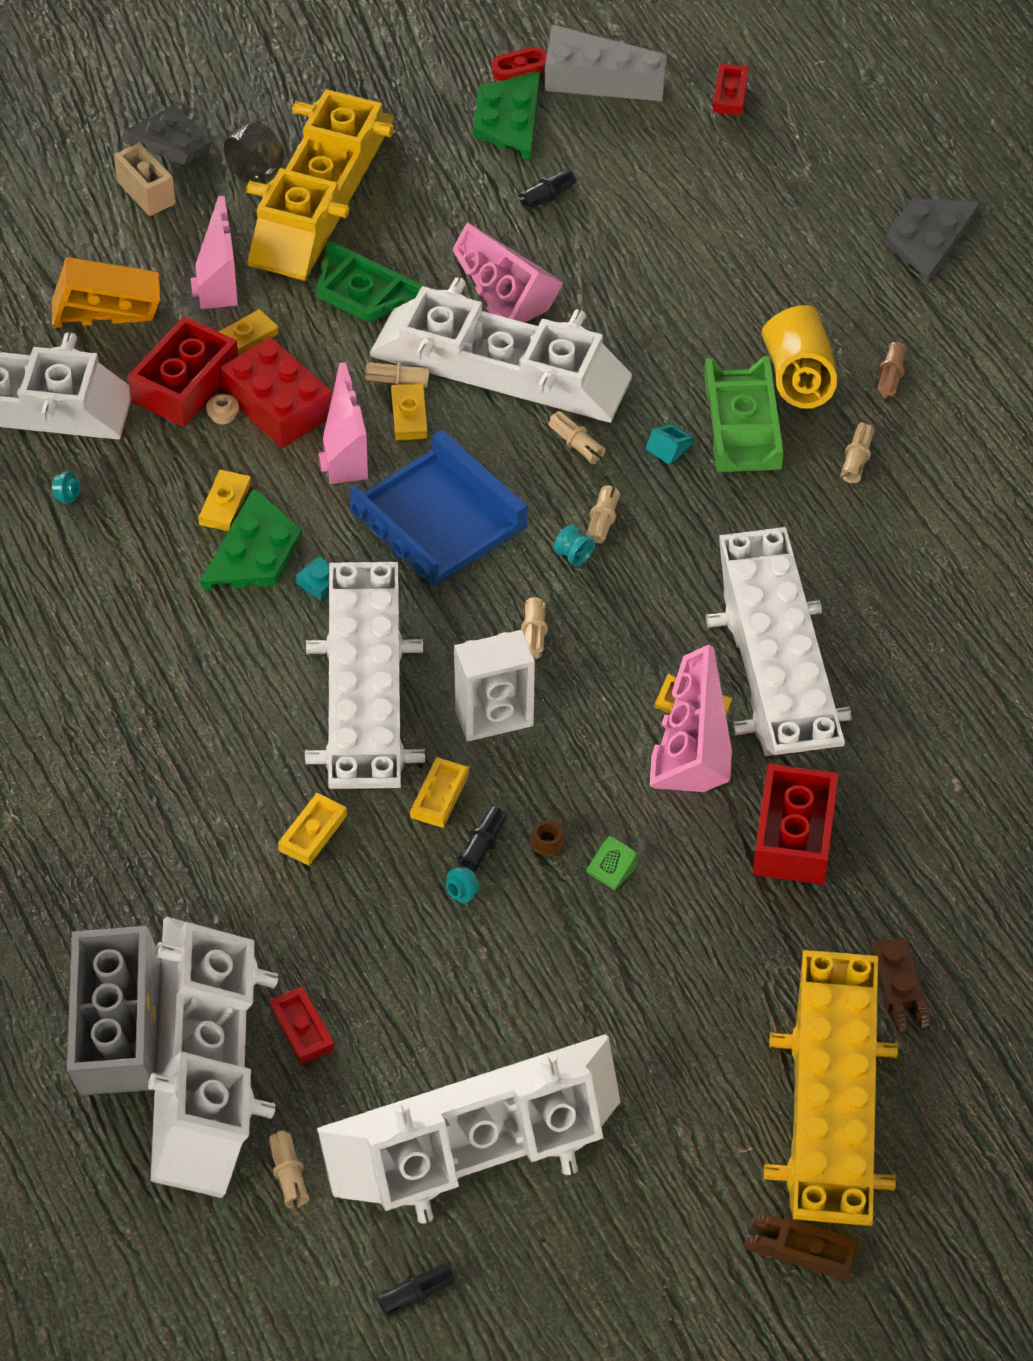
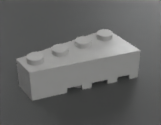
M552 24L545 62V91L663 101L667 54Z

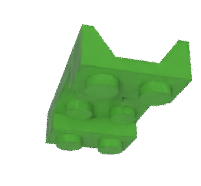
M763 356L750 369L723 370L712 358L705 359L704 380L711 412L716 472L782 470L783 445L770 357Z

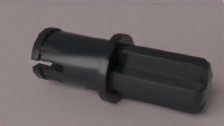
M567 169L550 179L542 178L538 184L518 194L520 197L519 202L528 211L544 201H552L556 198V194L573 186L576 183V177L570 169Z
M494 806L488 809L478 827L470 831V839L457 857V860H459L458 864L462 868H468L472 872L477 871L485 854L496 845L495 838L507 820V814L500 807Z
M442 1264L415 1278L409 1275L406 1277V1281L376 1294L383 1314L388 1318L415 1303L423 1304L424 1298L453 1285L455 1282L454 1274L448 1265Z

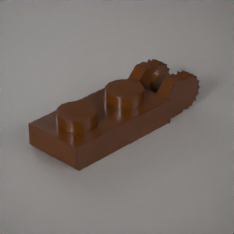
M907 938L871 942L870 954L871 956H878V981L887 1011L891 1012L897 1032L906 1031L908 1022L904 1009L913 1008L918 1026L920 1028H928L930 1026V1018L925 996Z
M761 1213L753 1216L751 1221L753 1229L766 1235L779 1236L777 1240L755 1234L747 1235L744 1242V1247L747 1250L764 1257L773 1256L774 1259L849 1281L860 1244L858 1239L788 1218L783 1220Z

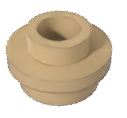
M216 395L207 402V414L217 424L231 423L239 412L238 401L231 395Z

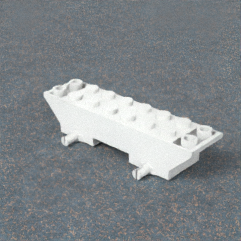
M459 277L454 278L449 290H435L422 286L415 299L393 309L370 351V357L395 364L401 362L402 366L429 367V373L609 423L612 422L632 379V374L603 345V335L581 327L586 319V314L582 310L580 314L579 310H575L568 323L554 322L542 318L539 326L483 312L482 302L468 299L461 295L466 282L462 278L459 281Z
M69 332L65 333L60 347H33L31 355L0 352V427L120 440L131 403L130 388L126 382L98 363L97 353L81 352L74 349L77 341V336L74 333H71L70 337Z
M786 527L719 535L726 611L723 613L706 614V625L708 629L728 626V629L733 633L736 647L740 648L751 690L750 702L753 709V719L732 722L734 736L755 733L761 742L764 756L844 746L845 741L839 722L851 721V710L849 706L835 708L810 615L822 614L820 600L806 602Z
M398 562L329 563V634L327 640H306V655L327 654L329 660V743L326 746V750H305V765L326 764L328 787L330 789L401 788L400 773L404 763L425 764V749H404L400 740L399 662L402 658V653H423V639H402L399 631Z
M165 917L163 920L162 942H159L155 949V958H161L156 1074L152 1073L148 1082L150 1084L148 1088L155 1090L151 1181L222 1198L226 1193L242 1143L249 1137V1119L251 1115L254 1114L271 1119L275 1113V1103L254 1098L250 1086L251 1069L245 1068L246 1011L253 1004V987L255 983L274 989L278 982V973L258 969L254 957V940Z
M604 1034L317 1128L332 1195L338 1198L381 1203L385 1211L402 1205H415L417 1221L419 1223H427L426 1218L429 1222L434 1218L430 1200L441 1192L459 1187L457 1180L459 1177L525 1155L528 1156L531 1162L549 1156L560 1157L562 1173L571 1175V1170L573 1173H576L578 1166L574 1152L585 1144L603 1139L601 1127L620 1103L609 1037Z

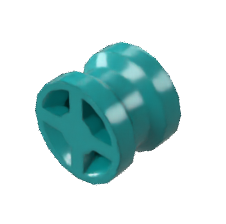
M571 524L558 534L553 550L559 556L568 557V562L574 567H578L585 563L593 553L595 540L588 535L583 536L580 529Z

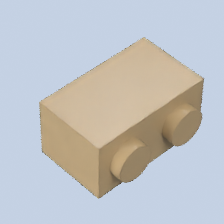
M140 142L114 154L117 182L149 216L176 204L173 177Z

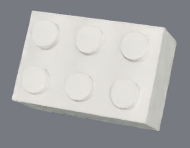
M523 630L510 633L504 632L497 636L470 640L463 644L454 645L455 712L466 741L469 742L533 726L535 661Z

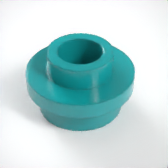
M64 471L62 474H57L54 477L52 493L57 501H61L63 504H72L80 494L81 485L79 479H77L72 471Z
M454 868L447 873L446 877L448 894L460 903H468L479 891L478 880L475 874L468 868Z

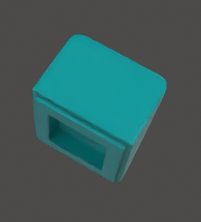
M668 424L652 430L646 450L667 464H671L694 444L695 439L674 425Z

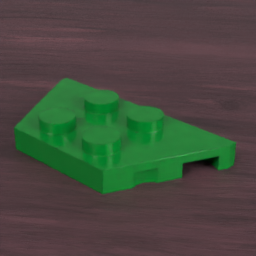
M532 72L479 86L473 136L483 141L492 142L495 146L504 150L508 146L521 151V157L531 159L540 72Z
M329 240L326 245L325 260H323L321 267V277L317 285V298L369 323L391 314L393 309L415 299L423 285Z
M253 489L200 580L201 589L212 590V584L232 583V588H246L250 585H257L259 587L275 586L302 539L301 528L258 490Z

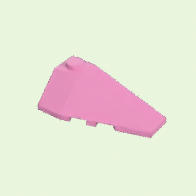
M218 196L195 264L197 277L191 278L192 296H199L200 309L238 306L234 256L225 196Z
M466 223L452 249L466 274L470 275L475 282V289L478 295L485 299L488 305L486 307L488 312L494 315L526 323L549 311L563 285L562 281L470 223Z
M346 362L339 363L323 436L324 452L318 453L320 471H327L329 484L368 479L366 431L360 406L356 403V394L352 388V381Z
M707 645L683 656L672 690V695L676 698L670 715H664L661 726L666 728L661 745L654 746L651 756L649 786L655 789L705 792L730 781L731 742L713 646Z

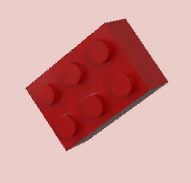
M183 316L128 375L131 402L185 427L221 388L220 367L238 357L237 340Z
M272 337L220 367L222 394L233 396L238 401L239 410L281 448H284L327 421L332 399L331 390Z
M767 764L752 875L824 885L839 773Z

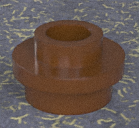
M553 821L538 823L530 833V845L539 854L554 855L560 852L565 845V833Z

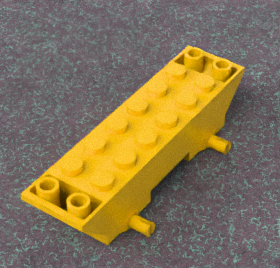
M325 89L321 98L312 105L295 101L292 109L293 114L307 116L309 119L303 128L304 138L286 169L280 168L275 178L266 185L249 180V183H247L246 193L263 197L257 208V222L248 256V266L306 281L340 217L347 218L350 210L348 203L384 137L390 138L393 134L394 125L392 123L394 115L383 113L382 103L327 89Z
M803 950L796 1026L793 1034L770 1032L769 1048L791 1049L795 1061L794 1124L791 1157L788 1165L765 1163L763 1180L786 1181L790 1193L789 1211H792L793 1219L872 1226L873 1189L895 1191V1174L874 1173L876 1057L897 1059L898 1043L876 1042L878 956Z

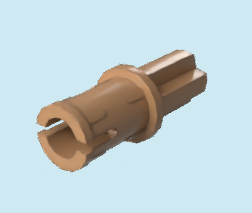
M901 342L889 344L885 361L880 365L879 371L881 376L877 391L881 393L883 398H887V396L893 397L896 394L899 380L905 373L903 365L908 348Z

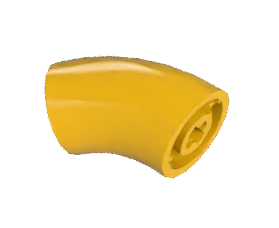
M800 305L776 314L764 325L761 335L774 367L776 387L780 396L790 405L798 408H815L823 405L833 396L837 387V369L830 341L815 307Z

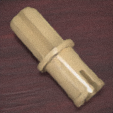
M369 362L365 368V380L368 382L395 385L423 383L424 388L428 387L429 367L401 366V362H397V365Z
M560 411L550 417L549 427L566 441L568 448H575L591 464H595L600 460L591 452L592 449L603 457L606 450L605 447L589 436L584 426L579 427Z
M864 422L859 423L852 443L846 446V459L840 472V476L846 482L857 483L861 480L864 464L871 456L869 446L874 434V427L872 425H867Z
M604 486L600 489L597 504L590 511L591 522L586 535L593 538L595 543L602 544L605 541L609 527L616 519L615 508L621 495L619 490L615 489L611 498L612 486Z
M533 597L525 602V619L521 624V630H523L532 656L538 659L542 656L544 650V636L548 632V625L545 622L546 602L543 603V599Z
M278 1131L269 1137V1144L276 1166L273 1169V1174L276 1178H279L285 1206L287 1208H294L293 1200H296L297 1207H300L309 1201V1195L307 1194L301 1173L304 1169L303 1163L297 1159L291 1134Z

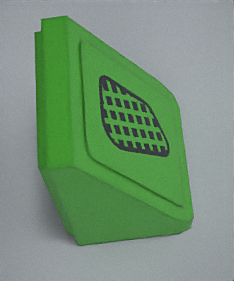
M609 836L588 866L586 873L616 891L637 868L638 855L633 849L614 837Z

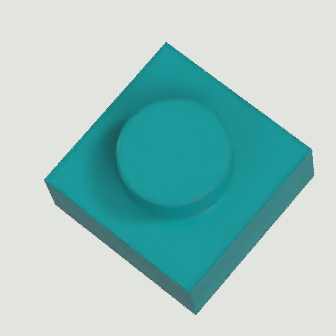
M318 556L296 575V584L320 601L329 595V562Z

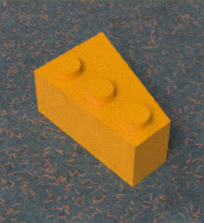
M65 257L52 298V328L62 327L64 322L82 321V326L92 325L93 320L112 319V324L153 321L160 301L159 272Z

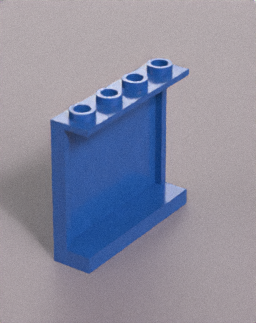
M443 430L432 435L431 451L370 489L361 492L355 485L350 486L351 502L349 506L354 516L358 519H363L378 538H383L392 546L398 557L405 558L420 577L426 578L434 586H437L527 528V505Z

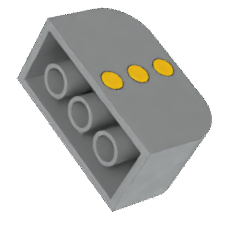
M147 926L72 932L67 1072L81 1096L150 1090L148 1088L150 1085L148 1084L149 1078L152 1073L156 1074L161 960L160 958H155L156 945Z

